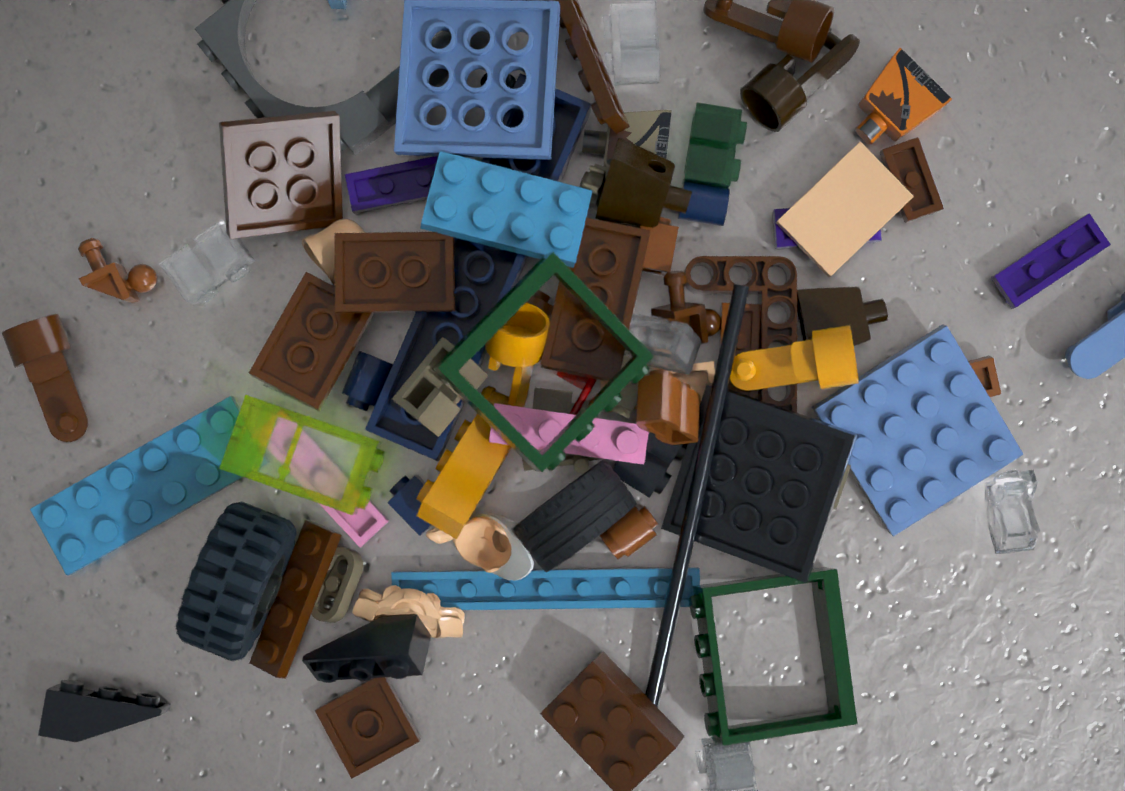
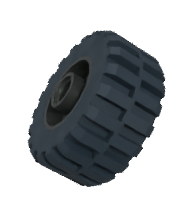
M245 502L231 503V505L225 508L224 513L219 516L216 525L211 529L207 541L197 557L198 560L192 569L187 588L182 596V604L178 610V620L176 622V633L182 642L230 661L241 660L247 655L254 645V641L258 638L276 599L284 572L294 549L297 531L290 520Z

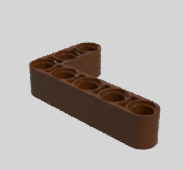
M781 256L695 257L688 263L683 271L687 275V283L684 285L687 290L695 294H732L735 283L730 279V269L734 266H741L746 269L749 279L747 284L743 286L749 287L748 295H758V304H760L759 350L768 349L771 342H780L784 346L797 342V271L791 260ZM695 266L707 268L711 275L710 282L706 285L696 284L691 278V269ZM778 266L785 271L787 278L784 285L779 286L771 283L768 278L770 267ZM771 304H779L784 307L787 314L784 323L776 324L770 320L768 308ZM797 384L786 385V396L781 401L772 399L768 394V388L758 390V399L797 413Z

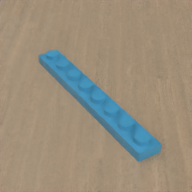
M699 567L688 568L680 607H690V596H694L693 586L700 585ZM672 568L552 569L549 572H545L543 569H535L526 577L516 581L503 579L484 570L391 572L392 586L396 585L401 589H416L425 594L434 593L439 597L441 607H456L461 610L662 608L665 605Z

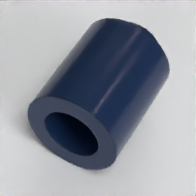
M684 181L683 189L692 191L686 214L678 212V219L724 226L730 189Z
M359 351L342 390V394L348 396L346 403L364 411H368L370 405L375 407L393 364Z

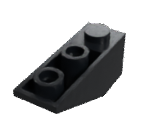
M417 614L380 617L304 655L302 661L317 681L326 683L346 679L368 681L371 678L392 677L403 679L407 676L423 675L431 634Z
M61 680L60 684L46 689L38 736L79 742L160 716L170 710V704L159 702L160 696L138 693L135 698L123 696L122 690L114 687L103 686L99 687L98 691L84 689L83 682Z

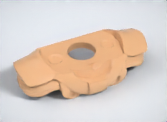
M396 585L387 587L383 594L363 589L360 591L353 608L354 616L369 622L385 616L417 614L432 638H461L463 636L464 611L456 607H441L440 599L434 593L425 594L422 591L411 588L401 589Z

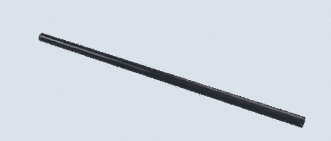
M738 284L733 286L645 695L657 708L660 702L748 297V286Z

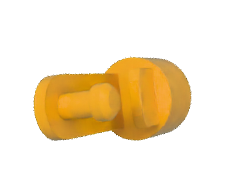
M525 303L485 344L486 351L490 355L489 369L496 371L501 364L515 367L510 396L496 392V388L487 386L482 390L481 394L493 406L495 403L517 407L525 406L533 365L542 359L550 324L548 316L540 308L532 304Z
M850 325L812 331V340L740 353L734 357L730 381L734 386L744 391L819 381L821 389L859 384Z

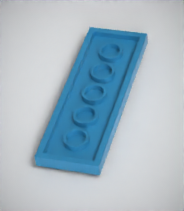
M230 396L32 507L30 510L65 574L68 576L269 464L270 461L234 396Z

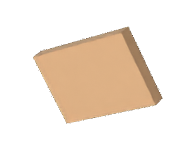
M860 141L777 220L776 224L828 277H831L914 196Z

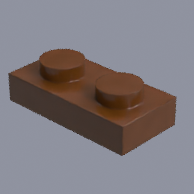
M919 137L880 151L884 166L914 196L900 210L905 223L944 209Z

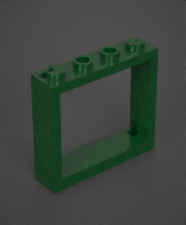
M554 252L545 254L433 369L535 471L543 472L546 468L549 471L555 469L565 459L567 454L564 450L574 439L580 442L593 430L595 425L592 421L601 411L608 413L621 401L622 396L619 393L629 382L634 385L648 373L650 368L647 364L654 355ZM554 275L633 357L558 435L539 452L459 370Z
M826 567L812 569L810 578L807 583H812L828 710L728 726L712 597L805 584V582L783 574H774L693 586L694 596H690L689 606L693 619H697L699 632L694 637V645L698 658H702L704 673L699 676V684L703 697H707L709 713H705L704 722L708 736H712L713 741L725 746L857 724L837 569Z

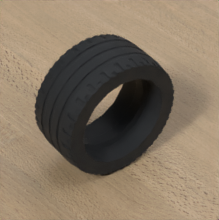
M603 459L529 514L513 530L519 540L522 541L524 547L529 550L532 558L537 561L536 563L545 572H549L596 539L627 514L637 503L626 485L621 482L617 473Z

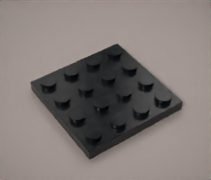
M712 383L706 384L699 407L698 442L688 443L661 527V529L679 536ZM727 389L695 542L807 583L857 433Z

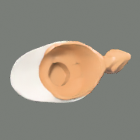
M487 513L473 517L468 520L458 539L453 538L436 527L426 532L428 539L439 544L453 540L456 549L464 560L481 567L487 573H493L506 580H520L526 577L534 566L529 550L524 547L522 541L519 540L513 530L517 523L504 516Z

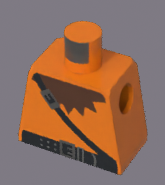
M899 48L859 102L858 106L867 117L855 128V131L870 145L883 132L896 142L939 112L952 98L905 51Z

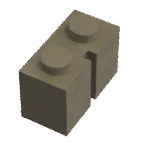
M443 337L392 398L393 401L438 437L461 410L457 406L458 402L462 400L467 403L433 369L454 347L453 344ZM472 359L459 370L476 389L488 377Z

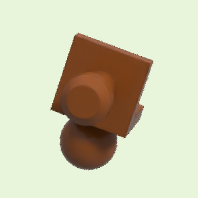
M90 238L80 243L78 248L82 257L86 256L93 271L79 278L82 286L130 303L139 301L136 291L145 293L155 287L157 274L151 266L138 264L127 274L124 266L115 262L109 265L106 264L100 251L103 248L100 240Z

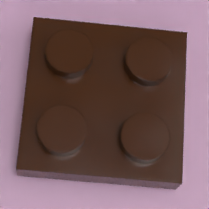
M388 677L372 678L315 710L351 779L421 740Z

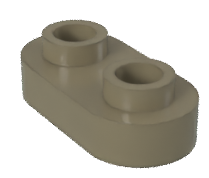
M337 547L311 613L316 620L336 623L346 615L363 572V560L357 551L345 547Z

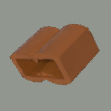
M650 371L649 375L644 376L638 382L637 426L644 431L654 433L657 439L667 444L679 445L698 442L700 395L691 389L689 384L682 383L674 377L670 371Z

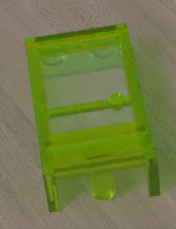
M245 395L219 469L347 514L357 515L359 508L363 510L367 508L373 488L367 485L372 471L379 473L386 451L380 450L382 441L265 400Z

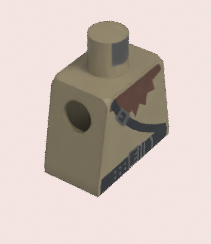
M672 110L624 112L630 127L617 134L609 126L607 132L584 129L582 152L604 155L603 166L609 168L618 138H621L666 159Z

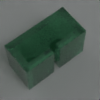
M696 103L682 184L686 181L729 188L731 181H738L741 159H735V150L737 144H744L747 130V122L741 121L742 109Z

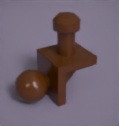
M683 271L667 272L663 279L664 285L668 286L670 304L651 308V315L665 320L678 332L679 340L701 344L708 343V337L715 335L721 328L720 315L713 309L705 308V304L685 302L684 284L687 283V275Z

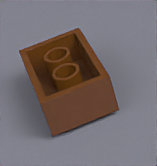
M604 651L540 713L613 791H632L677 748L685 737Z

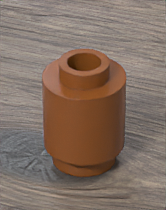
M634 506L620 520L604 531L600 537L617 559L624 555L629 557L657 536L653 528L658 525V522L646 506L640 510Z

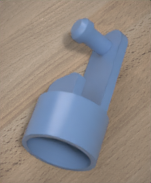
M1125 292L1121 295V302L1107 311L1108 321L1066 350L1065 358L1070 370L1075 375L1085 379L1096 378L1125 358Z

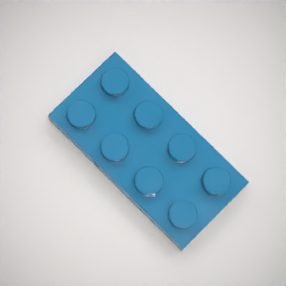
M440 151L420 228L541 259L545 254L554 252L568 267L574 268L592 190Z

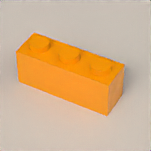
M478 413L472 422L464 420L454 437V440L459 442L453 452L446 449L435 468L440 472L435 482L428 479L416 500L422 503L417 517L455 539H458L512 449L510 445L489 442L491 426Z

